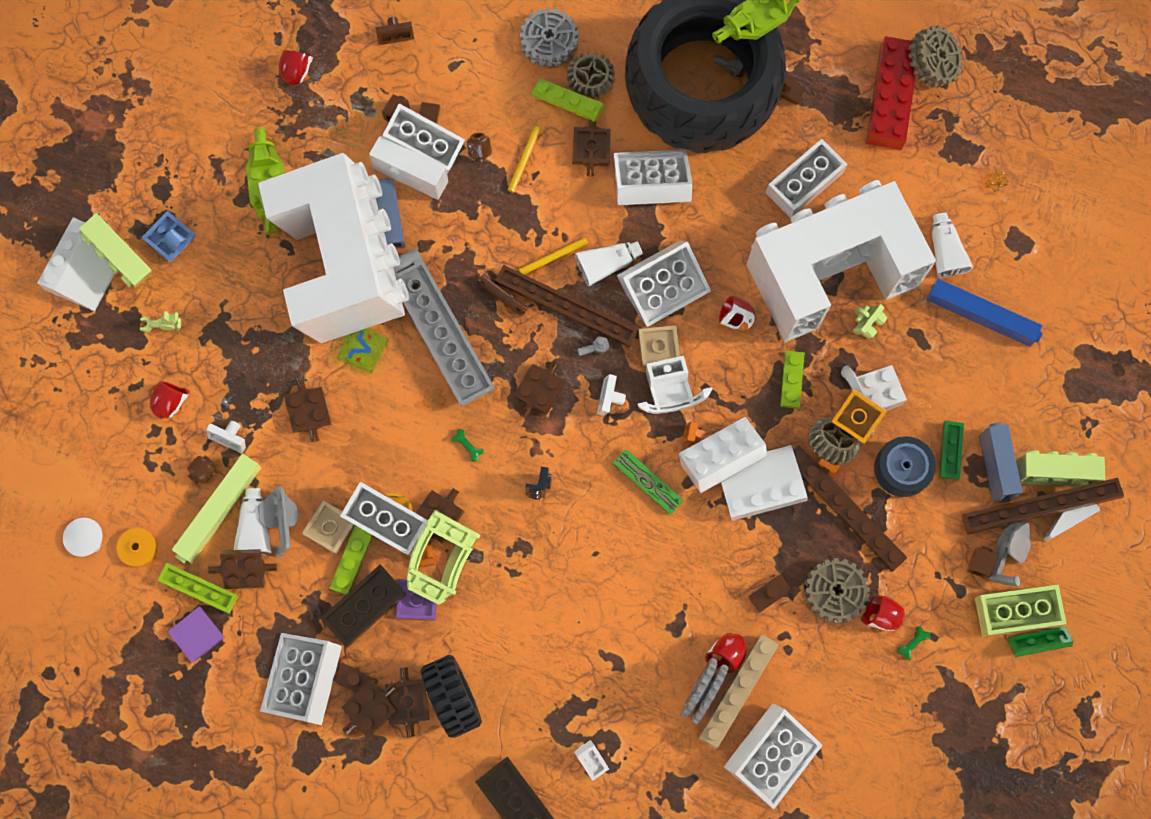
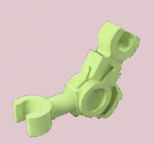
M165 311L158 320L142 317L140 320L147 323V325L140 327V330L145 333L150 332L153 328H160L162 330H174L175 328V330H179L181 328V319L178 318L179 313L168 314V311Z

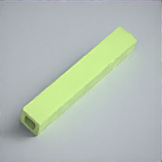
M242 453L173 547L172 551L177 553L175 557L183 563L189 561L192 564L245 492V489L248 488L261 470L258 463Z

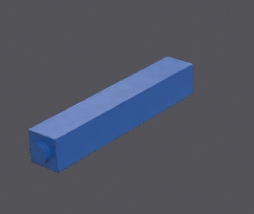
M938 278L926 299L933 304L1029 347L1035 342L1038 343L1042 336V332H1040L1041 324Z

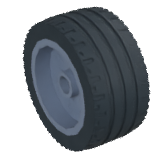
M908 436L895 438L884 445L879 451L874 464L875 476L880 486L888 493L898 497L913 496L923 491L931 483L936 470L935 457L930 447L921 440Z

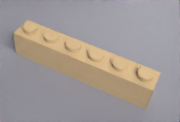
M763 634L758 637L698 737L699 740L713 749L719 747L779 644Z

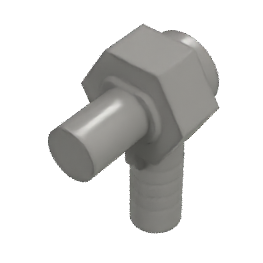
M717 56L714 60V63L727 68L731 76L736 77L744 71V66L739 58L727 61Z
M598 337L592 345L577 349L579 356L592 352L604 354L609 349V343L607 338Z

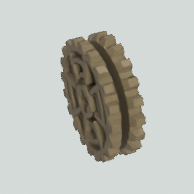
M938 25L931 26L915 34V37L911 40L913 44L909 45L911 50L909 58L912 59L910 64L915 69L914 74L919 75V80L924 81L926 86L931 85V88L941 87L955 81L957 76L961 74L959 69L963 67L961 63L963 56L960 55L961 47H958V40L953 38V33H948L947 28H941Z
M834 558L831 562L827 559L821 564L816 565L813 568L814 570L808 573L809 579L804 581V585L807 588L803 590V595L807 596L805 603L810 604V612L817 613L816 618L821 619L823 617L826 623H830L832 620L834 624H839L842 620L846 623L852 620L851 617L854 619L859 616V612L866 608L864 603L869 601L866 593L870 592V587L866 586L865 583L868 582V579L863 578L862 574L864 572L862 569L857 570L855 563L850 565L846 559H843L841 562H839L838 558ZM835 587H838L837 591L840 592L837 595H835V591L832 590Z

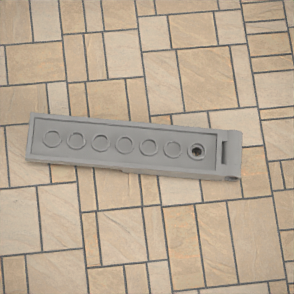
M414 248L400 255V265L393 267L396 280L402 279L408 291L409 300L402 303L459 405L463 407L495 390L418 250Z

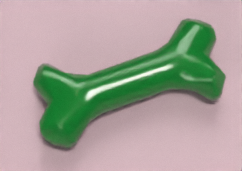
M458 429L457 434L451 439L452 442H459L470 453L471 461L477 462L478 456L484 452V449L475 448L466 439L464 429Z
M920 626L916 627V636L907 645L897 648V653L904 655L906 660H911L912 650L921 641L930 639V633L923 631Z

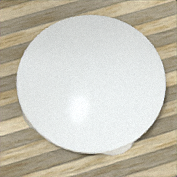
M78 518L72 521L63 533V544L66 550L79 557L97 552L101 547L103 537L101 527L97 522L89 518Z

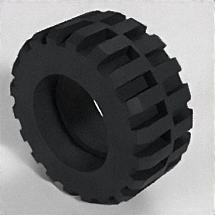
M447 655L423 666L420 673L438 720L448 737L456 738L479 727L482 720L478 707L456 659L452 655Z

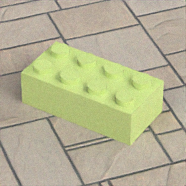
M97 213L79 228L81 232L80 238L87 245L91 243L95 247L93 249L94 252L101 259L105 257L109 261L107 263L109 268L115 274L119 272L122 275L121 280L128 287L132 285L136 288L152 273V270Z
M1027 451L1026 454L1016 460L1021 484L1079 487L1105 480V458L1099 457L1095 453L1078 456V453L1075 452L1059 455L1055 451L1047 452L1046 454H1039V451Z
M1059 585L986 594L975 598L982 637L1060 627L1067 624Z

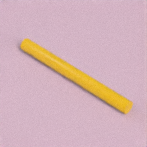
M534 126L507 189L511 193L515 192L541 128L538 126Z
M584 237L518 270L525 275L587 245L588 241Z

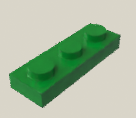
M943 422L939 478L960 479L964 423Z
M1065 626L1008 637V644L1014 656L1020 657L1072 647L1073 639Z

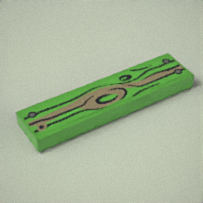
M627 449L613 462L614 466L669 515L683 502L679 495Z

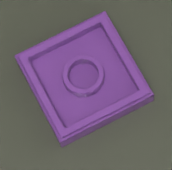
M398 579V584L407 595L396 604L395 618L436 621L437 604L407 589V579Z
M200 606L168 631L192 663L225 638Z

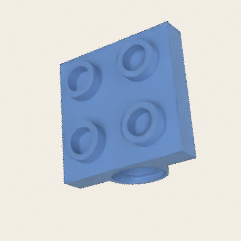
M167 211L141 238L171 263L196 235Z

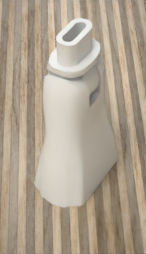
M947 213L933 215L932 239L937 277H949L953 273L954 275L968 273L973 269V266L951 219H948Z
M638 241L631 244L630 242L626 244L620 243L575 253V259L579 270L582 272L584 281L589 287L610 274L625 268L632 261H635L636 257L643 255Z
M260 488L245 489V497H243L239 512L238 528L233 550L261 549L262 556H266L272 552L268 528L264 527L259 521L258 507L264 500L261 496Z

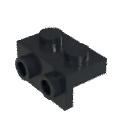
M541 466L538 485L526 483L525 491L529 498L540 500V498H545L546 489L550 490L552 474H549L548 467Z

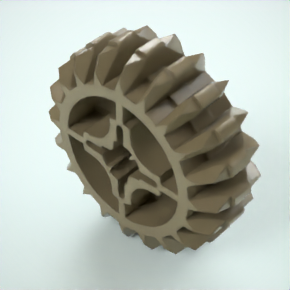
M588 51L585 56L581 53L580 58L575 56L574 62L571 61L567 68L568 74L566 79L569 81L568 86L572 87V91L578 94H583L586 97L591 96L593 100L596 95L601 98L602 93L607 95L608 90L612 89V84L615 82L614 66L610 64L609 58L604 60L603 54L597 56V52H595L594 55H591ZM578 78H580V80L584 81V82L586 83V85L583 84V83H581V82L578 80Z
M830 417L818 420L809 431V446L814 448L813 452L818 453L819 457L825 458V462L829 460L832 465L834 463H837L839 466L842 463L847 464L855 458L859 451L860 441L834 424Z

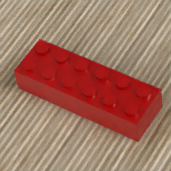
M885 36L880 46L866 144L902 150L906 143L916 78L914 74L915 69L910 64L912 59L909 58L911 53L909 45L913 44L911 40Z

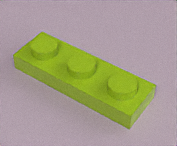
M785 351L780 407L800 408L804 352Z

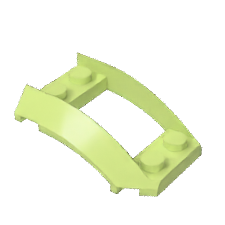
M434 510L414 547L408 567L407 589L438 605L446 601L445 598L455 595L457 592L455 591L456 584L463 565L472 551L473 543L481 535ZM433 533L456 544L446 564L441 582L418 571L421 557Z

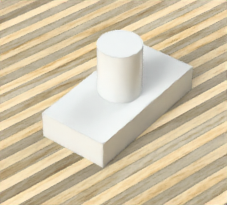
M609 374L604 378L597 410L598 415L605 416L608 414L611 402L623 405L626 395L614 391L617 376Z
M230 421L225 430L211 423L207 427L208 439L241 454L246 448L245 439L236 435L240 429V425L237 422Z
M591 740L574 751L592 781L609 770Z

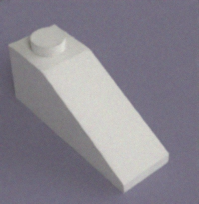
M1095 504L1059 513L1045 535L1044 540L1048 541L1097 513L1100 511L1099 507Z

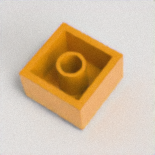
M854 389L832 422L865 444L887 410Z

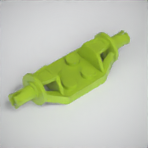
M746 0L735 7L730 15L724 17L725 26L713 32L712 36L718 44L730 36L735 40H757L787 21L796 3H799L801 0H790L788 4H786V0ZM745 26L747 29L740 30V27Z
M257 127L254 128L255 142L249 145L250 154L246 166L250 203L256 211L257 218L265 220L266 234L271 235V229L273 234L278 232L277 225L266 218L258 183L285 174L283 162L274 150V144L266 141V129L259 127V132Z

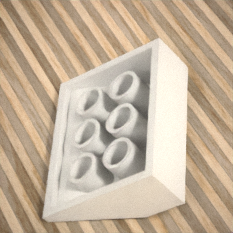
M686 149L614 153L618 205L692 202V179Z
M72 218L37 283L45 291L95 312L115 273L109 268L107 264L109 261L105 257L101 259L94 252L93 249L95 247L91 243L87 245L80 238L81 232L79 228L85 222Z
M679 240L617 275L624 292L646 327L711 292L689 243L683 240Z
M791 445L767 451V457L721 482L732 521L807 501V494Z
M281 633L260 712L322 725L342 646L325 640Z
M772 703L724 765V768L766 804L775 809L822 747V744L785 709Z

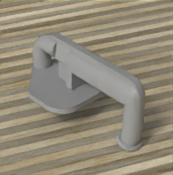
M279 486L258 507L260 523L267 528H279L280 545L276 546L273 550L274 555L277 557L283 556L290 548L289 527L294 526L298 521L297 505L285 495L284 489Z
M1019 522L1011 524L1002 531L995 554L998 555L991 575L988 577L990 581L1010 586H1020L1018 575L1010 577L1001 574L1008 554L1018 563L1025 562L1031 546L1029 523Z

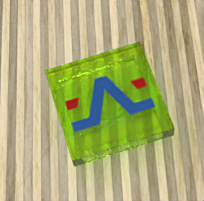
M367 329L348 334L337 358L372 373L388 342V338Z

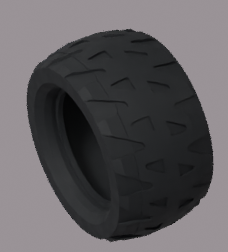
M663 0L661 3L653 5L636 27L627 49L625 65L626 88L631 104L643 125L650 132L662 138L664 143L674 148L692 150L691 152L707 153L721 149V151L727 150L754 135L775 110L784 86L786 72L785 51L777 27L757 40H735L730 36L719 43L737 55L744 65L748 78L747 83L739 91L723 99L712 101L698 100L681 93L669 82L661 65L664 58L673 49L687 42L711 41L717 43L712 33L724 27V17L730 15L735 7L746 0ZM745 26L740 27V30L747 29Z

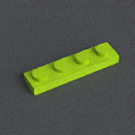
M539 78L531 92L533 97L596 122L604 108L601 102Z
M356 525L329 588L343 595L351 591L373 537L372 534Z
M168 563L165 564L157 580L230 614L238 598V595Z

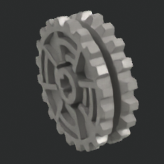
M546 8V11L538 9V13L532 12L530 18H525V25H521L520 28L522 31L520 33V44L522 45V52H526L525 57L532 59V64L539 63V67L542 68L544 65H547L548 68H552L553 65L560 67L562 62L566 64L569 57H574L573 51H577L578 48L577 25L573 24V18L567 17L565 11L560 13L557 8L554 11L550 8Z
M711 658L705 666L680 712V716L685 718L693 711L691 722L695 725L698 724L709 708L728 671V666L723 664L715 672L717 660Z

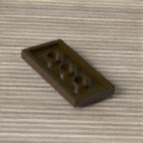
M380 564L326 612L321 619L341 643L348 648L407 593Z
M508 756L475 781L502 819H554Z

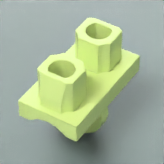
M881 304L878 307L871 306V308L867 305L864 308L857 307L855 310L857 315L855 321L858 322V325L853 332L856 335L862 334L867 339L873 338L877 333V330L871 326L873 322L880 326L887 320L886 315L882 312L884 307Z

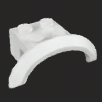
M684 356L646 364V376L654 405L643 402L639 403L638 407L652 414L686 409L704 401L711 393L712 387L703 389L699 394L692 397Z
M846 365L842 368L841 375L848 381L852 391L856 389L887 411L902 406L907 400L892 365L858 377L849 366Z

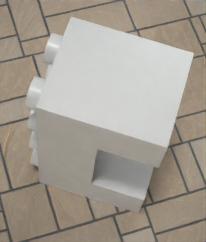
M344 153L258 183L265 215L268 220L296 240L317 234L326 275L283 289L291 325L318 342L324 343L405 315L402 302L409 300L408 291L402 279L396 280L393 267L400 265L399 256L392 243L387 245L384 232L391 230L390 220L384 209L378 210L376 198L382 196L381 185L376 175L368 176L362 162L355 164Z
M879 180L872 181L859 189L860 195L848 200L845 194L838 195L825 203L826 209L813 214L811 209H804L790 218L792 223L787 226L778 228L776 223H771L756 232L757 238L751 245L752 250L746 265L784 343L819 329L831 307L820 280L866 262L885 300H888L918 287L933 267L936 259L895 181L883 186Z

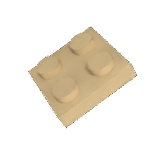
M676 325L638 329L642 367H646L648 363L680 357Z
M323 500L302 534L337 554L353 529L354 524L340 517L342 514L341 510Z

